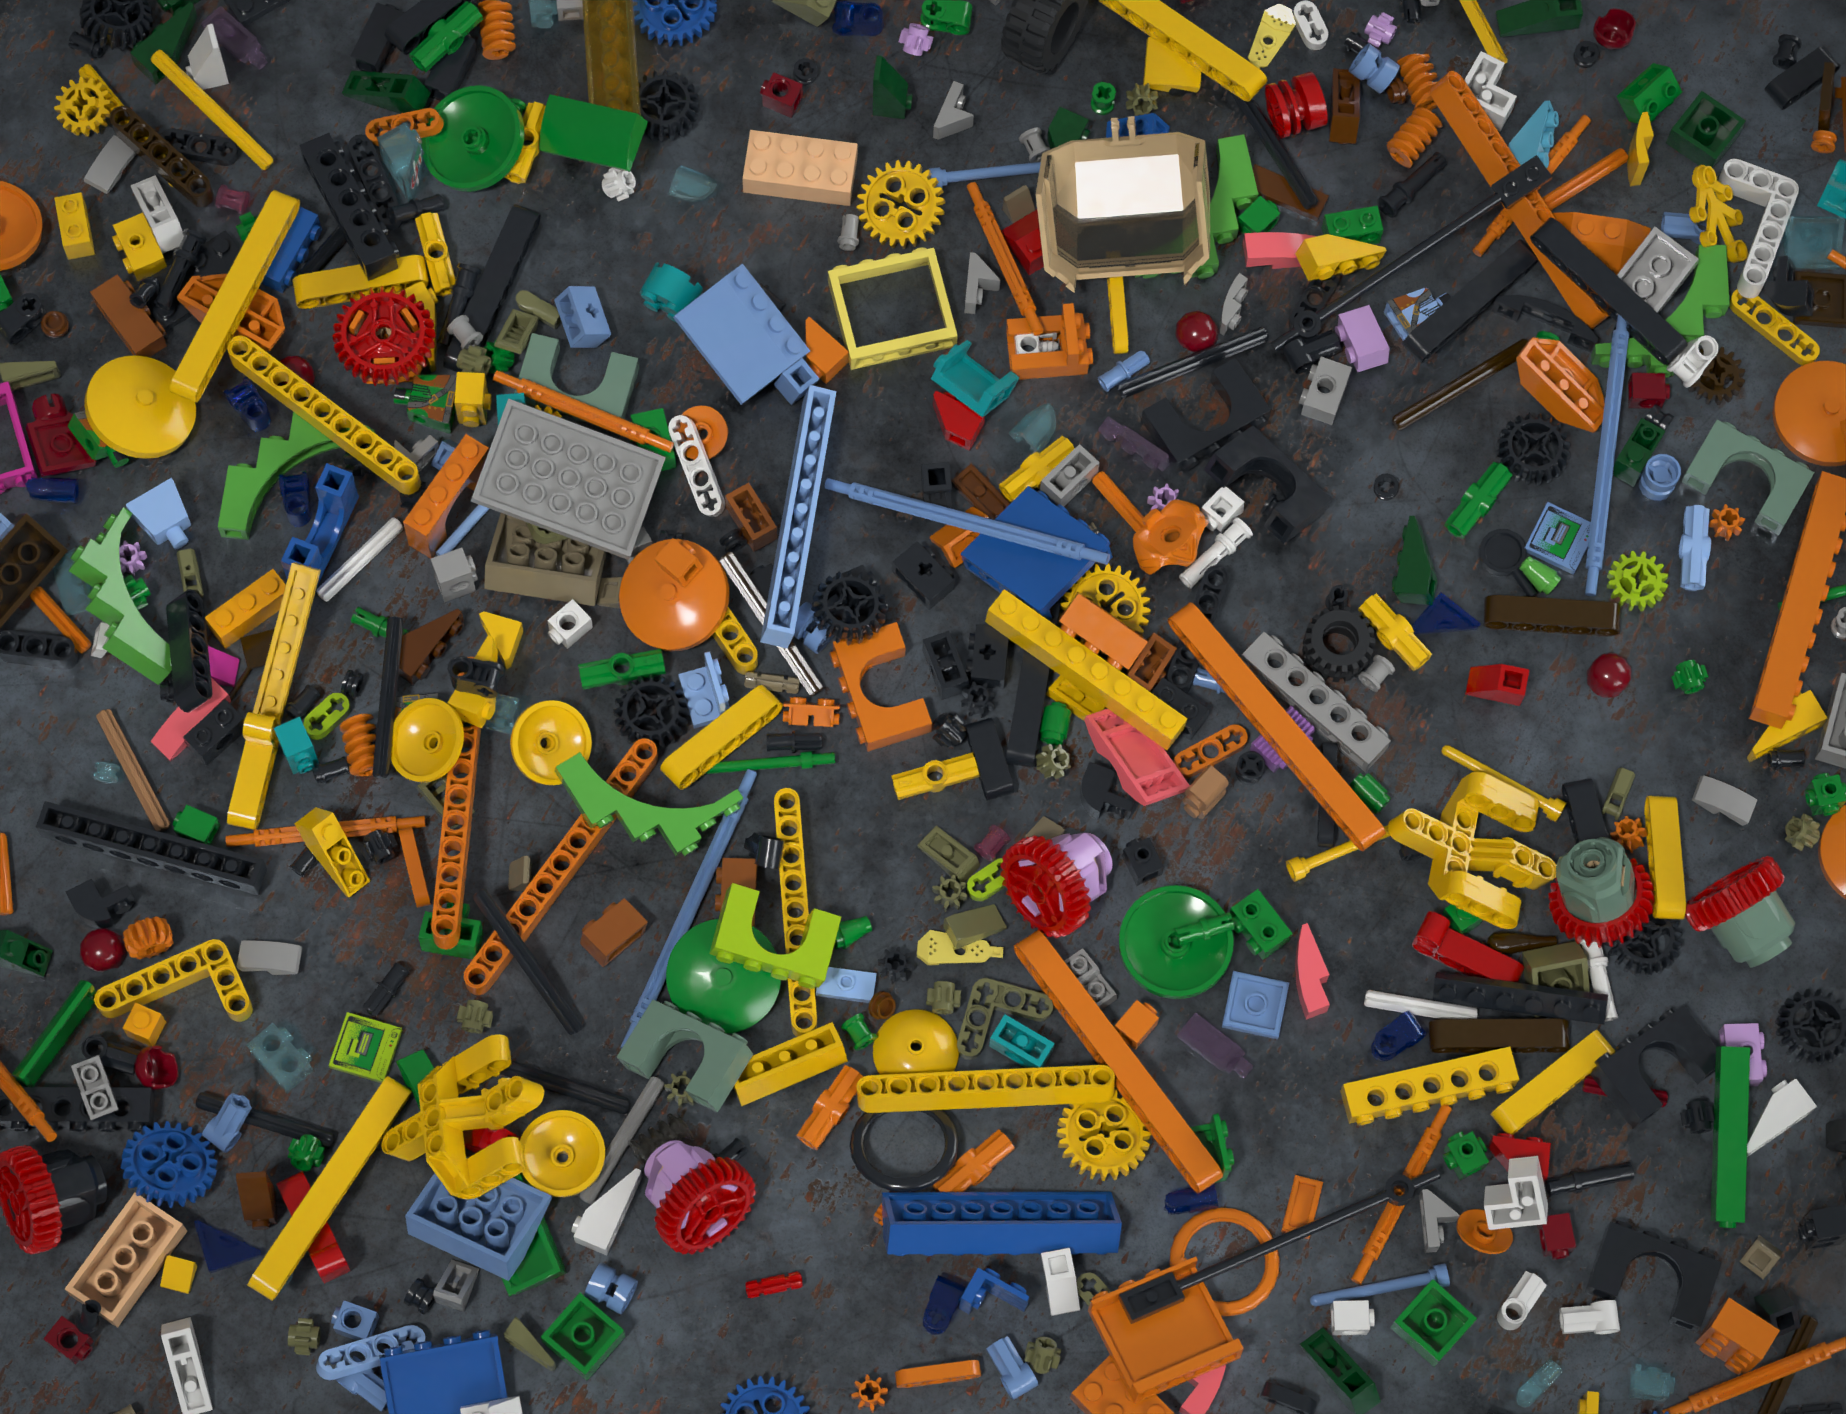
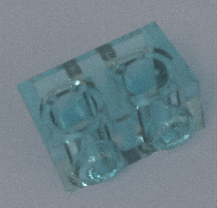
M272 1023L246 1046L278 1085L288 1093L313 1072L310 1065L312 1058L302 1047L297 1050L293 1046L291 1041L294 1038L283 1026L278 1029ZM272 1040L280 1042L277 1050H265L268 1042ZM290 1061L299 1063L298 1068L294 1072L284 1071L285 1065Z

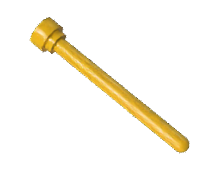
M1449 745L1442 747L1441 751L1444 756L1474 772L1489 774L1535 797L1539 801V807L1543 809L1542 812L1547 814L1546 818L1554 822L1558 821L1567 804L1559 798L1553 799L1550 797L1547 799Z
M1388 825L1384 826L1386 834L1377 841H1380L1390 836L1388 832ZM1350 840L1307 859L1304 857L1289 859L1286 861V867L1290 877L1296 882L1305 878L1306 874L1310 873V869L1356 851L1358 848Z

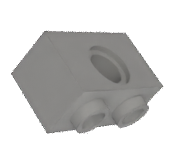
M1324 357L1320 358L1318 366L1313 364L1307 379L1312 381L1309 389H1303L1299 404L1303 405L1301 415L1332 425L1352 367ZM1326 387L1330 392L1326 394L1321 393L1317 388Z
M1079 444L1041 481L1040 491L1044 492L1056 506L1060 504L1064 507L1098 474L1099 461Z
M463 548L431 558L434 576L444 602L476 591L474 581L478 580L476 568L471 555L465 556Z

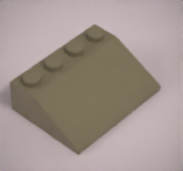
M501 513L485 564L484 589L570 602L573 599L577 604L595 606L606 551L571 538L549 544L538 543L531 536L525 521ZM540 527L539 531L544 530L546 534L549 533V530Z

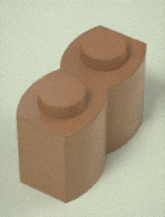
M1208 765L1185 790L1186 796L1183 798L1184 810L1193 818L1203 819L1226 795V788L1229 785L1227 778L1212 765Z

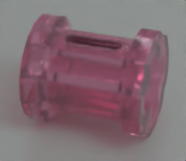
M222 184L216 196L215 206L220 209L222 207L237 210L238 214L243 215L249 203L250 193L245 190L239 192L228 189L227 185Z
M992 824L988 828L989 833L980 843L974 845L977 853L989 862H994L997 852L1004 844H1009L1011 841L1007 833Z

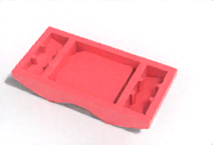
M1109 709L1085 717L1084 721L1097 753L1110 761L1117 772L1122 789L1141 805L1146 806L1185 792L1190 786L1164 748Z

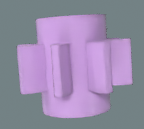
M1384 12L1379 17L1373 15L1364 31L1365 34L1369 35L1368 42L1376 47H1379L1382 43L1389 45L1397 30V27L1392 25L1394 18Z
M910 23L909 29L904 28L901 30L898 42L904 44L903 51L906 53L921 56L923 50L928 51L931 48L933 37L928 35L929 28L920 24Z
M1165 484V487L1160 489L1154 487V496H1148L1147 503L1153 505L1151 510L1157 509L1161 511L1166 506L1162 504V499H1166L1167 504L1172 500H1176L1179 490L1173 491L1169 488L1168 484Z
M125 540L123 545L119 547L122 575L125 572L131 573L134 577L135 572L139 569H145L141 560L146 559L147 555L145 551H140L138 542L131 545ZM131 556V561L126 562L127 557Z

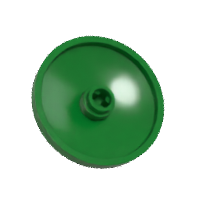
M476 85L458 89L436 105L434 109L443 118V128L434 136L422 138L421 149L428 170L437 180L451 189L471 192L494 185L510 172L521 154L525 135L521 113L511 99L497 89ZM429 118V123H427L426 125L430 126L431 121H433L434 119Z
M1165 886L1147 892L1133 903L1121 924L1118 944L1120 957L1126 971L1140 987L1164 998L1185 999L1207 991L1222 978L1228 968L1234 943L1232 930L1211 935V939L1208 940L1201 938L1179 946L1177 942L1178 937L1188 934L1175 936L1174 928L1196 923L1199 918H1213L1225 914V912L1210 896L1190 887Z
M717 918L694 926L678 940L668 960L666 983L669 996L673 1004L679 1009V1012L685 1015L687 1012H691L698 1016L702 1023L706 1025L712 1022L720 1026L726 1034L745 1030L758 1023L774 1005L779 993L781 980L773 978L771 973L763 970L759 972L749 971L743 967V964L737 962L724 963L718 961L716 956L709 954L719 920ZM752 926V932L757 943L768 952L777 954L769 939L760 930Z

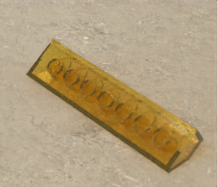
M582 0L589 103L633 112L641 116L633 0Z

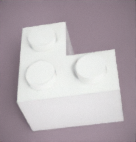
M1481 51L1466 76L1465 82L1495 128L1501 131L1513 110L1517 96L1496 86L1505 63Z
M1538 1156L1509 1159V1184L1485 1186L1484 1209L1489 1230L1547 1224L1548 1202Z

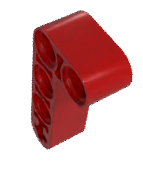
M1432 911L1427 912L1412 943V947L1415 950L1467 976L1519 982L1525 969L1520 962L1450 929V921L1441 914Z
M303 1171L276 1183L291 1216H293L311 1189ZM326 1222L308 1249L310 1257L324 1284L351 1271L328 1222Z

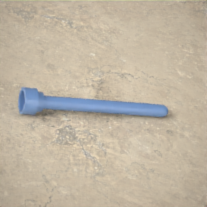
M1041 162L946 172V169L941 170L940 167L929 168L932 173L930 179L937 178L939 183L934 188H942V186H947V183L1034 174L1039 173Z
M1445 1263L1433 1265V1269H1428V1273L1311 1296L1310 1303L1313 1306L1332 1304L1333 1301H1347L1428 1285L1432 1279L1442 1288L1450 1286L1448 1270Z

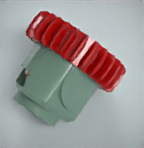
M1605 837L1588 839L1579 842L1568 853L1559 857L1556 865V883L1550 884L1551 892L1548 893L1549 908L1555 925H1558L1561 933L1565 932L1568 940L1574 937L1577 944L1585 940L1588 948L1593 942H1597L1599 948H1601L1603 942H1608L1609 946L1612 947L1614 940H1619L1623 944L1624 936L1628 935L1634 938L1633 930L1642 931L1641 923H1649L1648 915L1653 914V905L1655 904V891L1650 875L1645 872L1643 865H1638L1635 858L1629 860L1621 844Z
M1769 856L1749 862L1747 865L1741 866L1721 879L1714 881L1713 884L1698 892L1697 895L1691 897L1686 903L1685 917L1693 929L1700 932L1711 928L1723 949L1726 948L1736 962H1746L1750 968L1758 966L1786 950L1792 944L1789 935L1793 933L1795 927L1794 919L1776 891V888L1780 887L1784 882L1785 877L1777 862H1775L1773 857Z

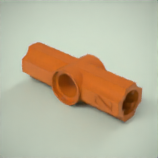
M845 1065L829 1089H825L812 1108V1114L796 1135L803 1144L817 1151L834 1125L838 1126L850 1108V1102L857 1094V1082L863 1077L857 1070Z
M998 1129L976 1149L971 1148L956 1161L955 1166L933 1185V1188L936 1192H965L972 1185L975 1187L987 1178L993 1171L992 1168L1014 1151L1015 1147L1009 1138Z

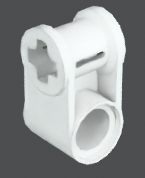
M1705 335L1689 341L1687 347L1667 366L1666 369L1669 372H1674L1683 381L1684 387L1688 388L1693 385L1718 353V344L1711 336ZM1698 345L1703 347L1704 355L1699 352Z

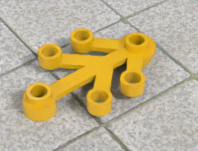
M1696 166L1692 175V182L1697 188L1696 206L1690 208L1689 216L1694 223L1704 221L1707 217L1706 231L1701 232L1699 236L1700 243L1705 248L1716 245V226H1718L1726 245L1727 261L1737 263L1746 260L1748 255L1746 244L1742 240L1734 241L1728 225L1730 227L1741 225L1743 223V215L1739 209L1734 210L1723 203L1733 198L1731 187L1717 181L1716 173L1711 166ZM1706 200L1708 202V212L1705 209Z

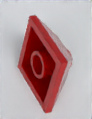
M1036 209L1001 230L1009 249L1028 275L1044 267L1038 210ZM1054 219L1057 248L1066 254L1073 250L1074 246Z

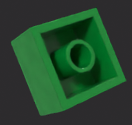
M1432 1279L1400 1314L1390 1328L1435 1367L1468 1331L1477 1318Z
M579 1293L544 1332L541 1339L545 1346L587 1381L626 1335L625 1331L583 1294Z

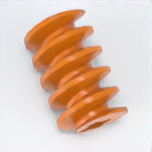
M484 0L478 3L479 12L483 15V20L479 23L482 29L480 33L483 47L482 54L484 58L489 60H501L506 58L509 52L516 49V44L511 42L515 39L514 33L511 32L514 29V25L510 23L513 20V15L509 13L512 10V5L499 0Z
M1410 54L1398 60L1397 64L1400 65V74L1404 77L1403 81L1408 87L1411 102L1415 105L1414 109L1419 107L1431 111L1437 107V104L1430 94V89L1437 83L1433 81L1438 76L1435 72L1429 73L1434 69L1432 63H1427L1431 59L1429 54Z
M1419 107L1414 109L1412 115L1400 126L1399 131L1395 132L1393 138L1387 142V150L1391 157L1403 167L1411 168L1413 166L1412 160L1419 158L1418 152L1422 153L1425 151L1424 144L1429 145L1432 142L1431 137L1438 135L1436 128L1443 127L1441 121L1428 109Z
M371 714L352 716L343 721L339 727L343 733L342 741L346 744L344 750L349 754L347 756V762L351 765L349 772L354 776H373L375 744L372 745V742L376 741V734H369V732L375 730L376 725L367 724L368 721L374 718Z

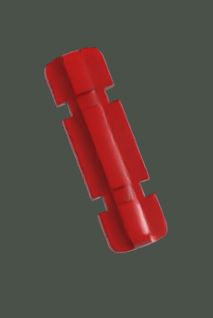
M798 1271L788 1273V1276L782 1274L762 1278L760 1282L752 1280L745 1283L748 1298L759 1297L761 1293L769 1295L787 1291V1288L790 1287L793 1290L803 1286L802 1276Z

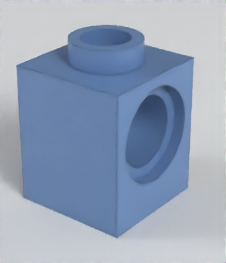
M343 1301L341 1308L336 1307L331 1323L334 1324L333 1329L337 1334L358 1341L373 1336L380 1317L373 1310ZM358 1315L361 1317V1323L358 1327L348 1328L346 1326V1321L350 1316Z

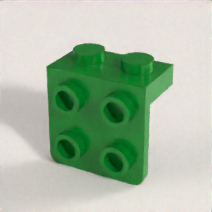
M1219 1113L1212 1115L1209 1124L1190 1127L1217 1162L1223 1173V1178L1215 1183L1226 1181L1229 1172L1232 1171V1165H1234L1232 1149L1226 1148L1225 1137H1228L1226 1121H1220Z

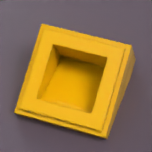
M167 1255L160 1287L189 1294L197 1269L196 1263Z

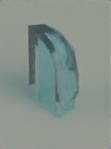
M680 165L676 170L668 195L692 202L703 200L713 193L717 182L705 174Z
M1047 403L1028 413L1009 432L1010 436L1018 443L1021 440L1025 441L1031 446L1029 448L1030 451L1040 452L1055 432L1056 416L1050 403Z

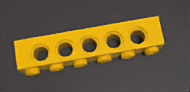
M1506 1047L1343 1084L1340 1092L1349 1124L1357 1122V1125H1366L1374 1122L1376 1117L1385 1116V1119H1392L1401 1116L1402 1112L1407 1110H1413V1113L1430 1109L1429 1105L1440 1103L1441 1106H1450L1458 1102L1457 1099L1468 1097L1469 1100H1477L1485 1097V1093L1496 1091L1497 1094L1507 1093L1516 1086L1519 1076L1511 1048ZM1488 1070L1492 1074L1493 1080L1485 1081L1481 1079L1479 1071ZM1460 1076L1465 1081V1086L1456 1087L1451 1082V1077ZM1426 1082L1435 1084L1437 1092L1433 1094L1426 1092L1423 1084ZM1399 1088L1407 1090L1410 1098L1407 1100L1399 1099L1396 1096L1395 1090ZM1369 1095H1377L1380 1097L1382 1104L1380 1106H1373L1368 1102L1367 1097Z

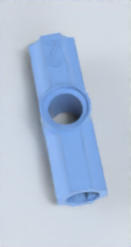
M1702 505L1686 506L1684 510L1683 534L1679 544V559H1682L1680 587L1688 591L1703 590L1706 583V563L1711 549V538L1708 537L1710 509Z

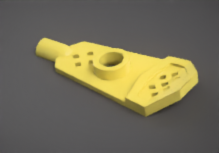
M1277 4L1264 10L1248 56L1250 63L1259 69L1268 67L1295 28L1296 23L1290 8ZM1269 37L1273 40V43L1267 45L1263 42V39Z
M929 930L918 941L917 957L927 965L986 962L989 957L1003 958V947H993L987 941L979 940L961 947L965 950V954L958 955L955 953V947L947 933Z

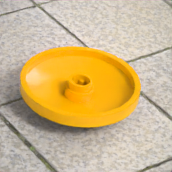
M124 356L104 364L93 375L84 399L86 417L95 434L115 451L135 458H157L178 449L186 441L194 426L196 404L192 400L170 392L171 381L176 372L173 368L161 361L144 356Z

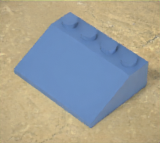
M743 264L722 278L673 317L740 404H743L810 352L806 344Z
M434 1173L405 1215L407 1231L409 1235L509 1281L524 1259L552 1197L543 1191L511 1178L478 1198L461 1199L450 1195Z

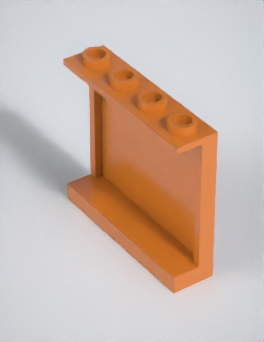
M1196 1257L1188 1260L1186 1258L1178 1259L1171 1264V1267L1162 1271L1160 1269L1152 1270L1144 1276L1145 1278L1136 1282L1134 1280L1126 1281L1113 1292H1100L1090 1302L1088 1313L1134 1404L1238 1360L1241 1357L1244 1348L1239 1338L1233 1340L1204 1282L1182 1291L1185 1296L1183 1302L1133 1324L1130 1323L1118 1299L1119 1294L1170 1272L1173 1273L1176 1281L1197 1272L1196 1264L1198 1259Z

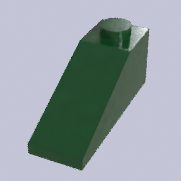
M877 55L873 77V115L905 119L906 110H911L913 94L908 93V82L883 56Z
M351 70L342 94L346 97L399 114L424 109L431 93L414 75Z
M1321 1328L1300 1343L1303 1351L1336 1395L1353 1414H1365L1381 1402L1373 1380L1324 1328Z

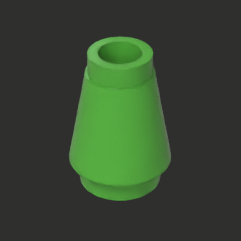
M1528 556L1519 566V569L1539 593L1544 592L1548 595L1561 580V577L1557 575L1558 571L1533 559L1531 556Z

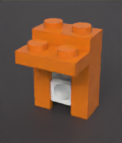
M1074 303L1063 304L1061 315L1038 317L1044 330L1038 336L1033 335L1026 318L1007 319L1006 336L1010 371L1019 376V380L1084 375L1088 373L1089 364H1093L1092 348H1087L1086 339H1090L1089 323H1084L1083 313L1074 312ZM1025 345H1030L1035 349L1031 352L1024 351L1022 347Z

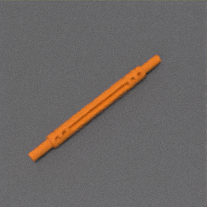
M1582 115L1569 132H1565L1550 150L1547 170L1551 175L1578 143L1577 138L1591 123V119L1587 115ZM1505 208L1501 210L1487 227V233L1473 249V253L1476 256L1481 257L1493 241L1499 239L1512 224L1513 220Z
M969 183L967 190L975 205L973 208L1019 311L1022 316L1026 317L1033 335H1041L1044 330L1035 313L1036 306L991 207L987 201H984L977 183Z
M498 370L494 374V381L516 389L517 393H524L530 399L551 406L642 445L647 443L669 453L674 446V442L650 433V430L558 393L528 379L522 378L520 380Z
M388 816L339 821L347 838L366 836L379 829L389 834L398 833V830L409 827H426L425 816L407 818ZM296 826L254 830V833L226 836L227 847L255 844V847L304 842Z
M0 1061L1 1090L31 1126H35L48 1142L54 1141L57 1133L44 1119L45 1114Z
M1444 1105L1439 1108L1431 1126L1426 1127L1402 1175L1411 1179L1422 1174L1442 1136L1440 1132L1452 1111L1451 1107ZM1400 1189L1394 1190V1193L1396 1195H1403V1192ZM1389 1202L1387 1203L1361 1252L1363 1257L1351 1278L1356 1284H1362L1373 1261L1378 1260L1405 1205L1395 1206Z
M1846 1336L1827 1344L1825 1342L1819 1343L1690 1395L1688 1400L1662 1410V1413L1664 1414L1666 1411L1669 1414H1686L1691 1411L1696 1413L1832 1358V1354L1846 1349Z

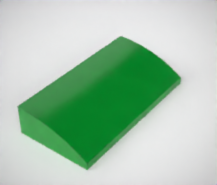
M549 94L541 124L539 150L544 153L630 172L648 121L637 113Z
M85 980L78 982L12 1073L13 1077L23 1087H34L94 1005L96 991L90 982Z
M522 1172L513 1177L516 1180H519L527 1185H530L523 1176ZM544 1216L524 1259L511 1279L508 1281L502 1278L510 1297L538 1287L567 1273Z

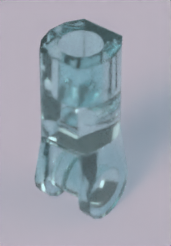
M1549 1359L1518 1390L1516 1395L1518 1405L1521 1407L1532 1405L1562 1375L1563 1370L1553 1360Z

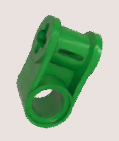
M925 0L922 5L920 23L929 28L930 31L966 35L970 32L973 7L969 2L962 0Z

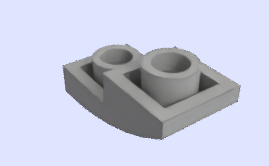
M113 135L84 177V182L108 194L120 180L123 169L134 158L136 153L121 139Z
M1240 273L1233 281L1224 302L1220 321V334L1223 336L1229 329L1234 330L1242 319V316H1240L1242 305L1240 303L1248 293L1246 289L1248 278Z
M1703 775L1699 779L1692 801L1713 814L1721 812L1743 826L1749 823L1757 799L1729 784Z
M241 941L237 968L241 971H268L272 975L298 974L302 947L300 945L272 941Z
M1083 948L1064 960L1101 1010L1117 1000V994L1102 977L1099 968Z
M99 1055L71 1066L90 1120L119 1110Z

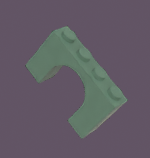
M534 333L531 334L518 379H528L625 420L639 372L638 358L611 352L606 373L600 386L586 395H569L559 390L552 381L560 352L559 339ZM525 396L527 406L535 408V405H539L541 409H545L548 406ZM549 406V407L552 409V414H553V412L558 411L561 415H562V414L570 415V414H568V413H565V412H563V411H560V410H558V409H555V408ZM572 416L574 419L578 421L587 422L585 420Z
M1716 420L1689 466L1682 483L1706 495L1720 470L1727 464L1736 461H1746L1757 465L1768 477L1770 493L1755 523L1779 535L1815 472L1811 471L1804 463L1794 462L1785 457V454L1780 450L1761 444L1758 438L1739 432L1734 425Z
M652 999L617 1058L626 1069L650 1079L663 1056L672 1046L685 1040L703 1042L704 1057L702 1063L685 1091L696 1103L718 1113L753 1056V1053L747 1047V1040L735 1033L732 1036L727 1035L720 1026L712 1022L706 1025L702 1023L698 1016L691 1012H687L685 1015L668 1001H664L662 1004Z

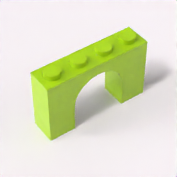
M732 883L726 890L709 954L716 956L718 961L724 963L737 962L743 964V967L749 971L759 972L763 970L771 973L773 978L779 980H787L789 978L798 981V984L802 987L809 989L819 988L826 978L841 916L814 908L807 917L799 948L789 954H774L762 948L757 943L752 932V918L760 891Z

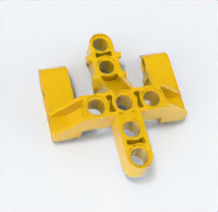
M1472 772L1461 779L1443 809L1440 821L1410 808L1388 823V832L1394 840L1433 859L1428 885L1438 899L1446 900L1458 909H1462L1503 929H1513L1517 926L1521 907L1520 898L1507 892V889L1504 887L1498 888L1484 881L1483 877L1479 875L1476 877L1467 873V870L1493 871V877L1495 878L1501 876L1512 881V886L1516 888L1527 887L1532 890L1538 889L1556 878V864L1551 858L1513 840V838H1474L1479 812L1514 830L1531 832L1536 825L1539 809L1538 799L1484 772Z
M505 1035L488 1036L458 1055L451 1057L442 1066H436L418 1083L421 1111L385 1133L381 1144L382 1151L385 1154L405 1161H412L426 1153L427 1163L450 1195L461 1199L478 1198L525 1170L523 1147L517 1137H506L466 1158L463 1131L489 1128L491 1130L504 1128L503 1126L537 1108L543 1100L544 1089L536 1082L520 1076H514L512 1078L499 1079L496 1086L489 1090L486 1088L482 1089L479 1096L459 1098L458 1094L465 1093L472 1088L477 1089L480 1083L492 1076H499V1072L511 1065L508 1037Z

